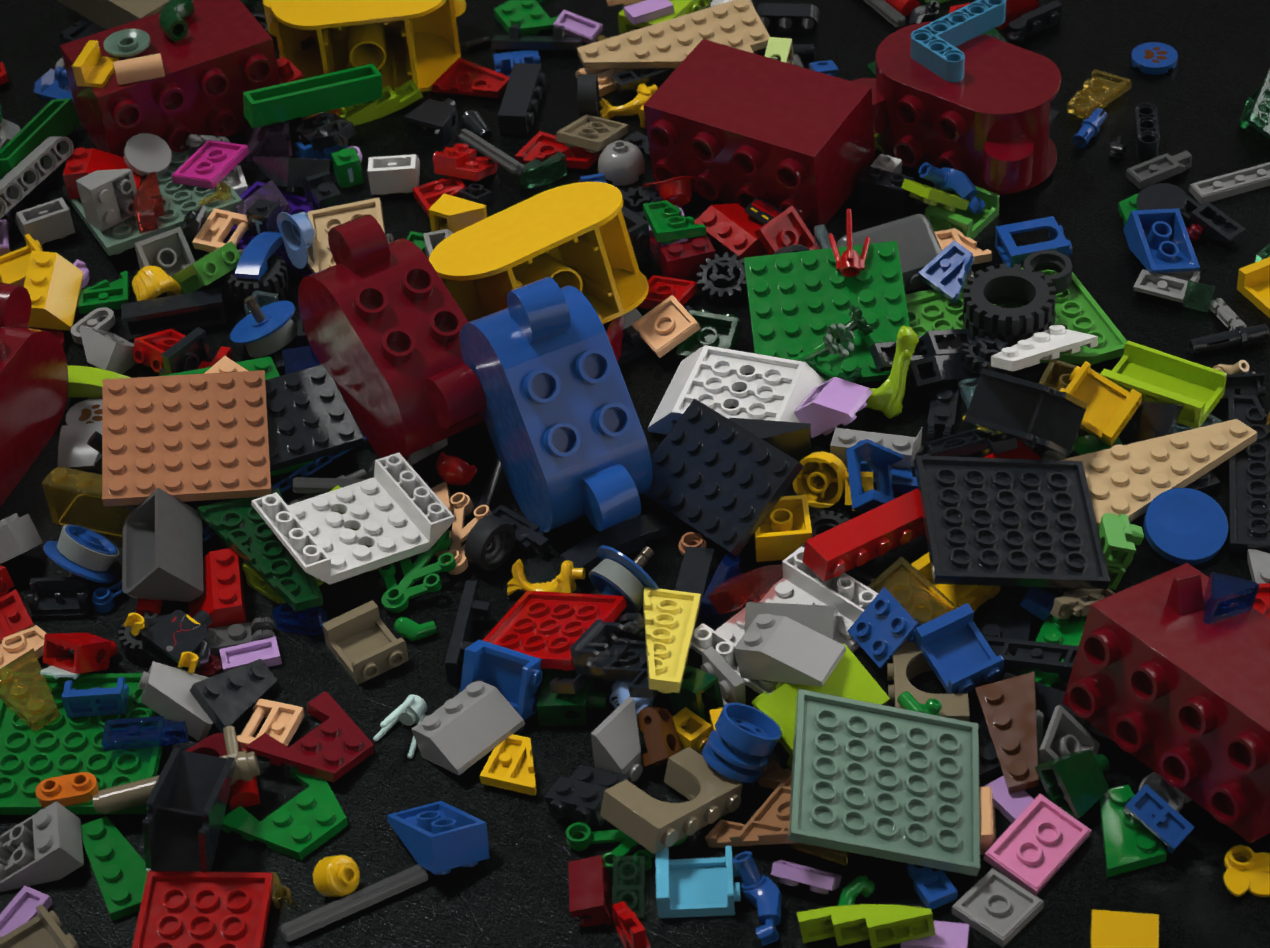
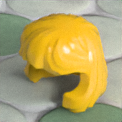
M157 266L143 267L132 281L137 301L155 299L167 292V296L179 295L182 291L181 285L171 276L167 275L162 268Z

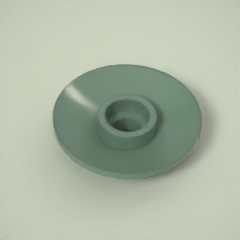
M124 29L109 35L105 39L103 46L105 52L109 55L132 57L147 49L151 40L149 34L143 30Z

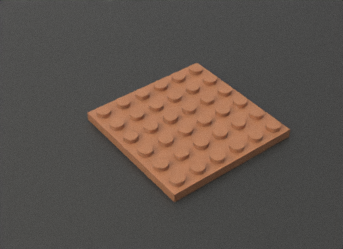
M265 370L103 379V507L139 505L158 488L182 502L263 497L271 494Z

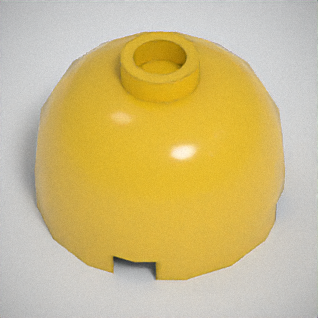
M824 451L813 452L803 458L800 463L804 467L792 482L794 491L797 495H807L809 506L829 508L839 501L845 493V472H847L845 464L834 454Z

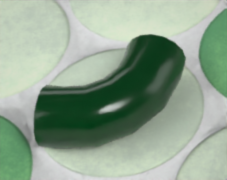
M170 0L159 13L160 29L173 41L182 40L188 32V25L184 19L195 12L192 0Z

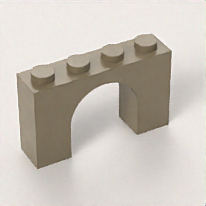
M905 640L890 658L892 663H887V680L893 681V685H888V697L890 698L888 702L894 703L895 708L904 709L897 702V699L901 693L908 691L921 704H926V701L930 698L939 700L942 704V709L939 711L940 716L969 722L968 693L931 694L918 690L910 683L911 679L915 676L933 670L916 643Z
M688 747L668 757L664 782L690 801L683 803L663 802L649 796L628 780H624L604 790L600 816L650 852L656 854L666 847H671L686 836L694 834L706 825L714 823L726 814L737 810L741 803L743 783L720 774L704 760L701 754Z

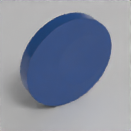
M1174 488L1156 496L1147 509L1143 523L1145 537L1153 550L1166 560L1181 565L1186 563L1197 565L1211 560L1222 549L1228 534V521L1220 505L1207 494L1190 488Z

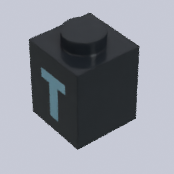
M259 198L245 211L250 235L257 236L262 232H279L277 216L281 213L278 203Z

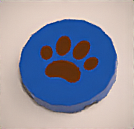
M1144 43L1133 49L1131 63L1135 69L1136 66L1140 68L1142 73L1160 75L1167 73L1168 69L1172 68L1173 70L1176 68L1178 54L1172 46L1164 43Z

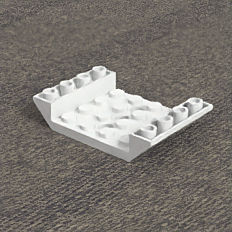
M704 345L681 361L648 426V432L667 435L694 398L728 419L731 417L801 423L794 413L795 410L816 386L826 381L806 362Z
M400 453L375 460L373 478L288 506L277 492L251 500V505L302 569L328 584H333L428 551L455 521V516Z
M801 546L782 561L783 578L752 602L838 606L835 641L840 644L845 643L851 652L854 653L861 646L848 633V630L878 593L846 573L823 582L802 562L804 548ZM746 607L715 631L702 623L694 630L690 648L702 655L703 650L712 646L740 677L734 648L745 633ZM742 678L747 686L759 694L767 692L769 695L776 690L774 687L779 683Z

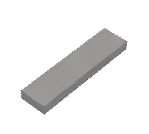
M1270 162L1190 184L1189 191L1200 204H1204L1207 201L1212 202L1270 186Z

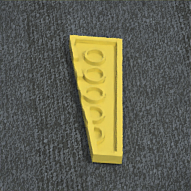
M644 587L643 608L649 689L658 690L662 693L680 692L700 606L701 594L666 589L656 590Z

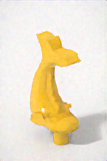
M644 83L638 85L637 96L621 106H611L607 100L601 98L600 104L602 109L599 112L600 117L609 120L616 116L638 115L641 106L658 89L656 84L647 87Z
M518 559L512 565L513 578L507 583V596L517 590L525 592L573 593L576 590L575 579H585V568H574L573 561L565 560L561 565L560 574L551 582L531 584L525 577L522 561Z

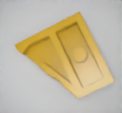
M511 734L506 740H503L494 747L480 774L481 784L535 796L537 789L531 739Z

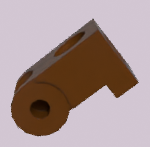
M646 707L640 710L637 716V725L644 733L643 736L648 753L642 755L644 767H661L666 765L668 757L682 751L672 715L667 709L662 707Z

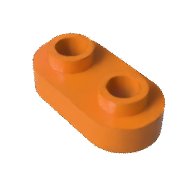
M80 772L45 779L38 784L35 792L39 804L46 808L55 801L62 806L91 801L93 795L98 794L99 787L93 774Z

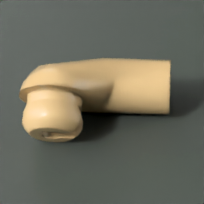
M1240 360L1234 365L1218 364L1213 367V369L1230 375L1248 372L1250 368L1245 360Z

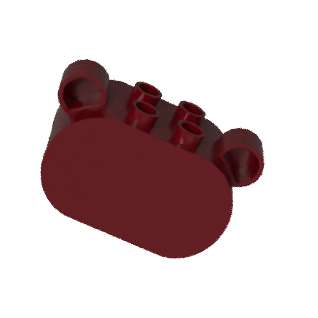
M922 22L901 28L887 36L880 43L876 51V79L859 78L851 81L872 87L874 134H876L877 143L883 148L884 154L902 159V165L906 167H913L919 170L921 165L927 162L939 169L944 167L955 169L965 173L973 185L1002 195L1025 191L1037 186L1050 176L1056 166L1057 149L1049 138L1050 102L1055 98L1061 86V73L1057 65L1043 55L981 34L956 46L957 49L965 54V74L961 81L948 82L911 58V33L931 23Z
M370 214L331 228L328 232V242L336 265L302 279L298 293L301 320L316 358L335 381L353 418L377 455L383 458L400 453L407 461L410 454L470 427H486L482 416L486 410L484 390L475 372L463 362L461 353V330L464 324L468 323V320L427 256L418 246L407 239L401 238L388 243L381 225Z
M0 282V507L56 433L65 412L68 396V366L60 341L48 331L27 328L32 306L28 290L23 286Z

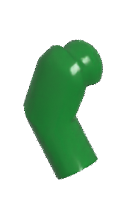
M401 617L394 624L395 631L410 641H416L437 634L434 621L418 624L409 618Z
M905 691L897 699V702L905 710L940 716L939 711L942 709V704L935 698H930L926 701V704H921L908 691Z
M857 876L842 888L838 906L855 905V900L860 894L864 897H869L875 890V883L872 880H868V876Z

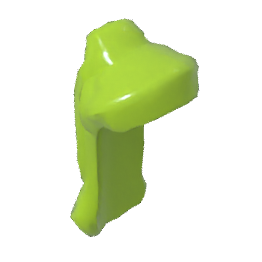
M900 327L897 334L896 352L890 376L880 387L870 388L873 393L866 400L867 405L865 408L881 411L889 419L902 413L906 376L911 357L919 341V337L911 327Z

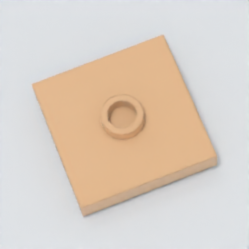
M673 295L631 324L636 331L640 332L641 339L658 358L664 356L701 329L698 322Z

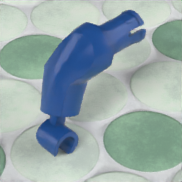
M927 162L921 165L919 169V176L933 182L934 186L939 190L956 192L962 199L971 200L967 208L972 213L980 214L984 209V200L976 196L978 191L965 173L947 167L939 169Z
M750 851L742 852L736 855L732 861L743 882L740 889L742 894L758 910V920L762 926L756 928L758 938L761 939L762 945L765 946L779 939L775 926L779 925L781 921L782 897L772 880L760 874Z

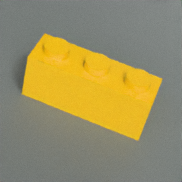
M31 252L24 282V288L28 290L32 303L31 316L27 327L71 331L83 280V271L58 253Z

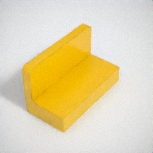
M89 40L72 65L76 85L103 88L115 70L113 62L119 61V59L115 57H102L98 41Z

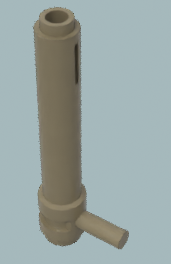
M224 727L223 734L227 755L221 757L227 759L228 757L235 758L237 763L232 785H235V781L243 780V782L253 780L254 776L260 775L255 752L247 753L246 750L239 752L235 727ZM159 776L98 791V794L93 795L96 813L108 814L146 804Z

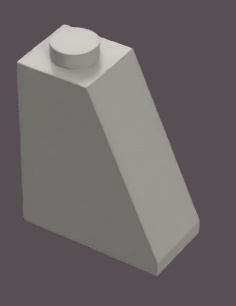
M154 661L149 672L143 671L138 685L139 689H143L140 702L199 742L207 737L213 724L212 720L190 692L194 683L209 677L195 673L191 674L188 671Z

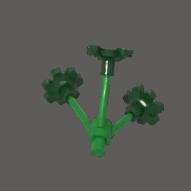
M852 304L849 307L851 321L845 325L839 323L837 326L831 324L827 328L828 334L823 337L824 342L807 352L798 353V356L789 359L806 362L813 370L828 377H837L853 383H859L862 379V368L856 367L855 371L849 376L840 372L837 374L818 366L817 355L828 350L831 354L838 353L840 357H846L855 348L854 344L849 342V340L855 337L853 331L856 329L860 330L866 336L872 333L873 329L868 325L866 319L862 317L860 308H856Z

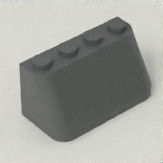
M923 214L912 215L852 233L853 245L864 244L866 237H870L869 244L897 241L905 292L928 285L919 278L918 272L932 261L942 249L930 221ZM847 235L837 242V247L847 246Z
M158 488L129 513L123 524L122 591L125 594L137 599L192 602L204 592L203 526L198 510Z

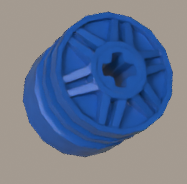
M741 703L725 704L715 724L716 730L711 732L702 750L703 758L713 769L730 779L744 783L757 782L768 763V755L773 753L782 735L780 726L764 712Z

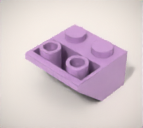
M833 377L816 386L794 413L801 423L811 424L812 438L820 434L826 436L833 432L837 425L842 423L843 426H846L857 417L855 413L867 405L866 400L873 392L868 387Z

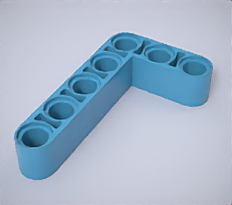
M977 0L914 30L911 33V58L948 82L961 81L965 74V54L957 49L956 46L1002 25L1006 20V0Z

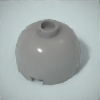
M615 141L604 147L598 157V173H604L605 181L606 179L610 180L616 186L635 183L639 180L641 174L643 176L645 174L643 154L636 145L630 142Z

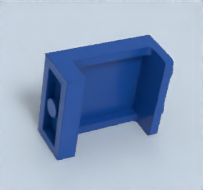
M968 603L916 627L915 631L916 645L948 694L969 693L975 686L985 681L987 683L992 682L1003 673L1004 659L1001 655L996 657L973 621L974 612Z
M477 640L465 648L460 692L476 680L492 685L500 691L525 721L537 711L538 686L543 677V672L540 670L542 659L483 640Z

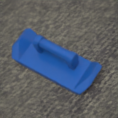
M57 67L56 70L50 69L35 82L34 93L39 98L48 101L72 98L66 69L63 67Z

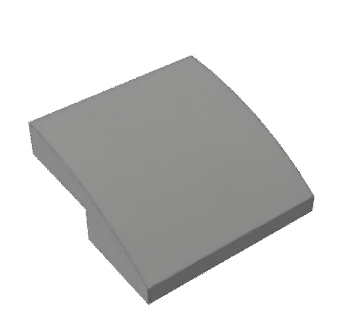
M1142 269L1133 286V290L1183 303L1200 279V271L1150 273L1147 269Z
M102 423L65 425L61 427L58 447V470L60 472L96 470L94 462L98 451L89 446L87 442L95 431L102 434Z

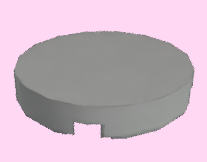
M140 133L132 136L127 141L124 150L125 163L129 169L141 176L145 174L150 175L149 177H156L163 174L168 169L172 157L171 149L166 141L150 133Z

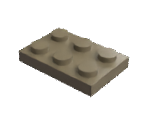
M586 114L559 130L556 135V141L564 143L567 147L586 148L587 152L598 153L607 145L628 134L629 125Z

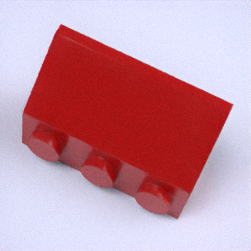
M738 203L711 205L695 220L696 225L703 224L706 226V235L713 247L723 254L728 252L729 257L737 254L738 260L745 257L763 256L768 253L755 234V231L764 224L745 213V209Z
M232 548L210 551L203 558L204 592L197 600L188 602L189 616L192 618L200 610L207 612L212 618V623L207 629L247 622L244 578L240 556Z

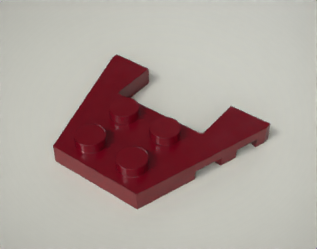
M326 691L307 703V713L323 723L290 747H287L266 733L246 746L247 753L254 751L256 757L260 755L270 758L271 764L282 766L284 763L298 767V772L333 783L372 755L374 744Z

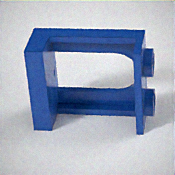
M1054 216L996 227L995 247L1003 263L1007 264V268H1013L1014 264L1021 265V261H1025L1030 254L1037 251H1057L1065 254L1068 258L1072 254L1071 242L1066 240L1063 228L1057 224ZM1049 229L1051 241L1017 247L1011 235Z
M868 439L861 440L856 445L846 449L852 509L864 514L895 499L890 465L904 459V456ZM861 461L867 462L872 467L875 474L877 491L871 489L863 493L860 472Z

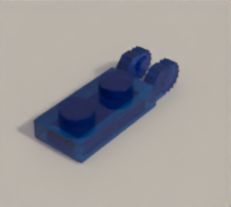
M730 553L725 554L718 565L701 600L703 623L713 625L717 615L723 613L726 595L730 596L732 594L734 584L738 583L741 577V570L739 568L741 562L740 555L735 557Z

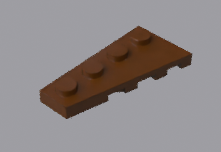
M1034 672L975 688L1009 794L1039 786V776L1035 769V766L1039 764Z

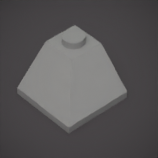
M81 325L79 330L88 363L99 369L122 375L137 364L133 358L134 343L114 333Z
M629 696L591 733L595 768L630 776L631 781L635 782L641 776L643 766L634 699Z

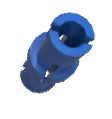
M1094 109L1090 117L1082 122L1080 130L1073 137L1074 144L1079 139L1081 140L1077 147H1086L1089 140L1097 135L1101 124L1107 118L1106 112L1101 117L1099 116L1103 109Z

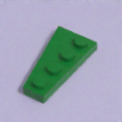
M107 816L81 825L82 843L111 920L114 921L140 911L148 872L145 861Z

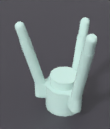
M409 695L397 709L380 723L382 729L373 737V740L375 742L379 741L399 720L407 726L419 724L427 716L424 714L427 710L426 702L417 695ZM414 735L407 755L409 759L413 758L417 747Z

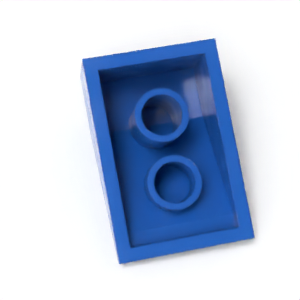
M1179 208L1131 211L1123 231L1129 249L1150 273L1199 271L1200 266Z
M443 801L387 815V821L419 866L431 871L434 875L448 874L451 872V869L460 866L473 867L478 864V861L490 858L486 822Z

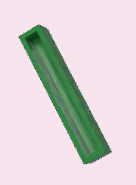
M372 63L243 92L244 117L252 128L264 127L265 125L277 122H286L290 119L307 117L312 114L329 112L338 108H347L352 105L382 99V74Z
M72 98L51 100L0 150V180L47 138L52 136L67 137L74 132V129L80 124V120ZM43 157L40 159V164L43 163ZM26 172L23 175V180L27 177Z

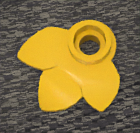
M1244 845L1232 847L1226 853L1224 859L1227 870L1224 873L1223 880L1228 891L1237 897L1243 895L1247 890L1259 897H1270V854L1266 852L1254 853L1251 848Z

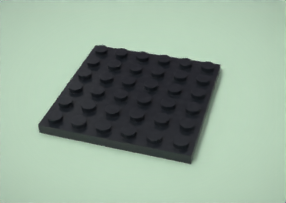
M915 456V473L934 584L1108 589L1110 578L1082 461Z

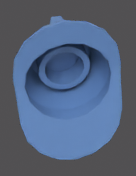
M281 212L277 216V225L282 235L288 258L296 268L303 269L308 263L307 249L312 245L315 237L314 228L305 212L293 215Z

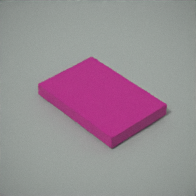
M207 140L173 173V183L214 189L249 154L248 146Z

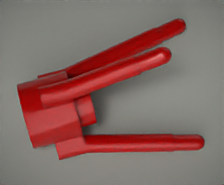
M847 209V250L842 253L841 257L833 234L830 233L828 237L836 261V271H840L846 277H855L865 270V259L870 237H866L861 256H859L858 252L853 250L851 209Z

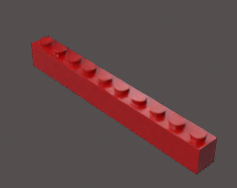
M1021 440L1017 441L1018 448L995 455L991 453L983 457L1042 460L1039 455ZM918 488L806 540L802 562L823 582H826L834 577L841 576L848 570L862 566L873 558L885 555L888 551L900 545H905L923 534L926 535Z

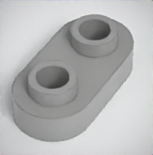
M105 307L95 309L74 324L71 328L73 341L83 345L79 330L81 325L102 331H108L116 322L113 310Z

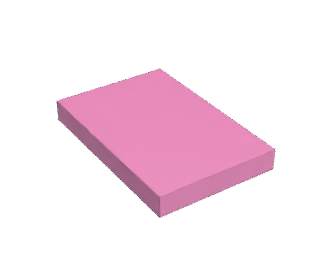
M1039 794L984 854L983 860L1036 896L1090 836L1091 829Z

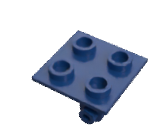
M538 50L493 54L496 72L509 77L514 63L540 64Z
M883 587L849 628L848 633L878 667L882 669L905 640L915 643V631L918 623L895 597Z

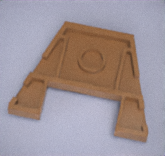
M770 760L764 768L758 783L760 787L775 789L747 824L720 819L705 837L710 848H721L725 846L799 843L788 841L792 770L789 768L784 770L777 761Z

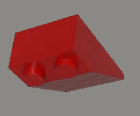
M94 148L74 149L67 159L63 172L69 199L80 198L76 180L97 170L129 169L124 157ZM132 171L137 192H140L143 176Z

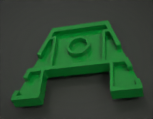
M509 0L494 9L496 19L508 34L509 27L512 24L520 25L521 36L539 34V30L551 29L553 32V24L559 17L550 18L538 3L545 0Z
M294 766L290 769L291 776L305 790L262 821H258L242 806H238L224 816L221 830L227 833L231 831L239 833L242 839L250 842L254 840L267 844V848L301 861L347 827L348 822L328 782L298 772V767Z

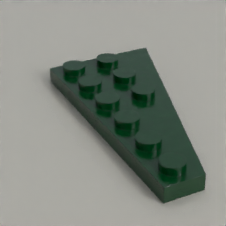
M279 488L271 490V494L277 492L282 498ZM260 497L235 498L198 507L199 516L295 612L323 605V596L315 577L302 569L251 505V500Z

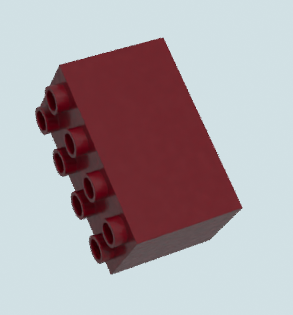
M240 0L193 1L194 14L184 19L188 25V32L180 41H173L164 34L159 26V13L62 44L60 49L80 125L98 150L124 157L127 141L132 136L140 133H150L159 136L166 141L171 150L183 152L190 148L186 144L187 137L190 134L216 136L217 138L218 136L227 137L252 128L244 117L243 92L281 84L272 37ZM124 29L143 30L149 34L151 40L147 49L132 57L109 55L105 52L103 43L109 35ZM96 40L99 43L102 57H115L119 61L160 53L165 76L118 85L114 70L103 88L83 87L76 85L72 65L88 41Z
M706 39L700 41L643 105L653 180L661 182L679 176H694L696 179L692 185L693 193L699 194L702 198L710 201L719 200L728 204L738 203L744 209L758 196L782 211L793 206L807 228L819 233L859 185V179L868 167L876 160L872 87Z
M1188 563L1092 603L1089 608L1063 704L1069 707L1074 714L1085 719L1116 742L1122 750L1129 752L1164 778L1169 785L1177 788L1211 813L1217 821L1227 825L1249 843L1269 834L1270 619ZM1198 572L1201 574L1204 608L1201 611L1180 615L1167 604L1173 579Z

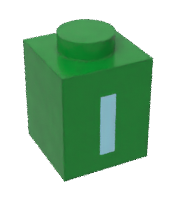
M354 148L342 149L331 153L335 177L341 189L364 183L361 162Z

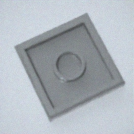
M992 868L952 906V914L1001 947H1004L1043 909L1044 901Z

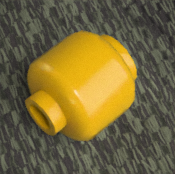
M345 855L325 857L318 861L314 867L313 883L321 895L327 897L347 896L354 892L359 884L360 871L357 863L351 857Z

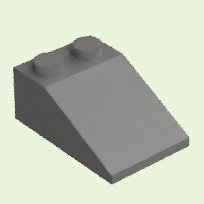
M758 614L735 646L734 652L741 678L823 687L845 654L846 647L786 616Z

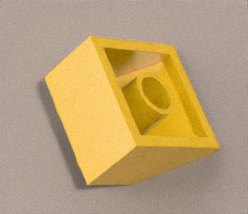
M807 495L782 496L753 535L756 562L785 560L805 544L806 540L812 538Z

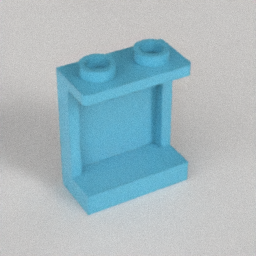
M725 846L726 856L719 858L669 860L668 848L657 852L656 901L658 918L735 915L734 902H741L740 882L733 881V877H740L732 861L734 859L732 858V846Z

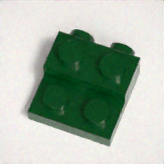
M689 310L690 315L698 322L701 329L678 345L676 351L677 359L684 360L704 345L731 350L736 349L742 329L739 318L731 314H713L707 310Z

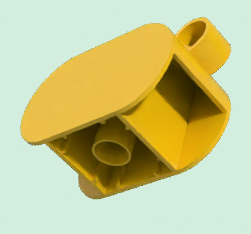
M263 0L268 31L273 36H276L280 58L285 57L287 60H290L305 78L373 63L382 74V89L389 85L394 91L412 79L421 92L432 90L431 85L458 58H461L456 17L462 15L466 10V0ZM313 36L316 44L305 51L302 50L300 42Z
M603 182L572 183L541 192L451 234L433 249L429 257L430 263L468 322L508 308L507 294L509 291L546 277L552 278L560 288L570 285L583 293L595 309L602 324L636 308L644 301L649 292L648 281L639 271L621 210L624 203L622 193L617 187Z

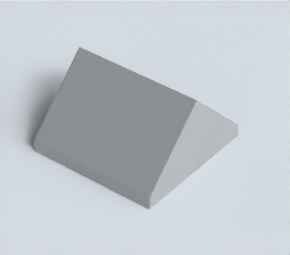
M181 227L134 244L140 270L145 266H157L162 268L167 275L172 276L195 262Z
M1061 705L1055 707L1039 750V764L1083 750H1091L1094 756H1096L1100 743Z

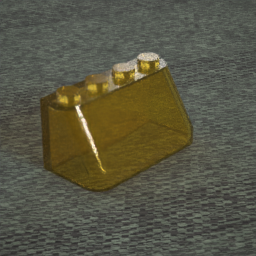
M58 467L51 471L42 482L52 521L55 524L77 525L94 532L123 537L125 519L138 506L103 507L102 475Z

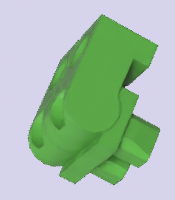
M1106 513L1101 518V525L1098 526V531L1110 578L1108 589L1116 590L1125 573V569L1133 560V555L1136 552L1135 545L1141 544L1144 534L1141 526L1129 523L1128 515L1119 514L1118 516L1113 513Z

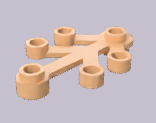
M463 492L455 493L450 498L452 512L455 516V521L452 523V532L449 531L453 540L450 550L436 551L433 555L437 558L444 553L454 555L457 566L454 570L448 572L451 575L460 574L468 567V560L465 557V544L462 546V543L467 539L473 526L484 516L493 515L488 505H480L474 510L475 518L464 527L465 516L472 512L474 505L470 497Z

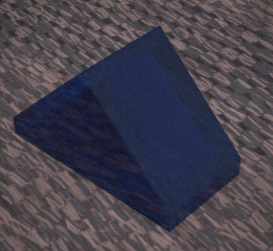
M1211 572L1204 595L1203 622L1208 625L1251 611L1259 584L1254 581Z

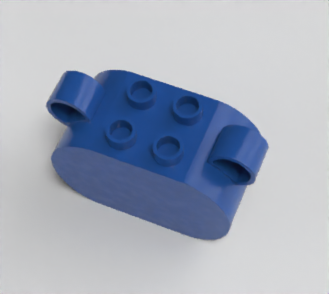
M550 277L509 291L507 294L508 308L464 324L460 335V345L463 362L475 372L484 390L486 410L482 416L518 506L529 521L540 526L541 532H549L586 516L596 530L603 531L639 516L641 513L639 495L647 492L652 483L650 452L609 338L595 309L577 288L570 285L560 288Z

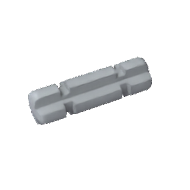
M195 134L188 135L186 141L190 148L196 149L201 147L207 140L230 143L226 137L218 136L216 138V136H198Z
M1221 298L1210 302V310L1230 331L1235 330L1238 326L1247 327Z

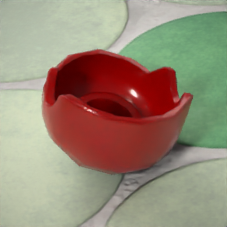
M441 452L436 461V470L440 478L452 486L469 484L478 470L476 466H470L466 461L458 457L445 455V452Z

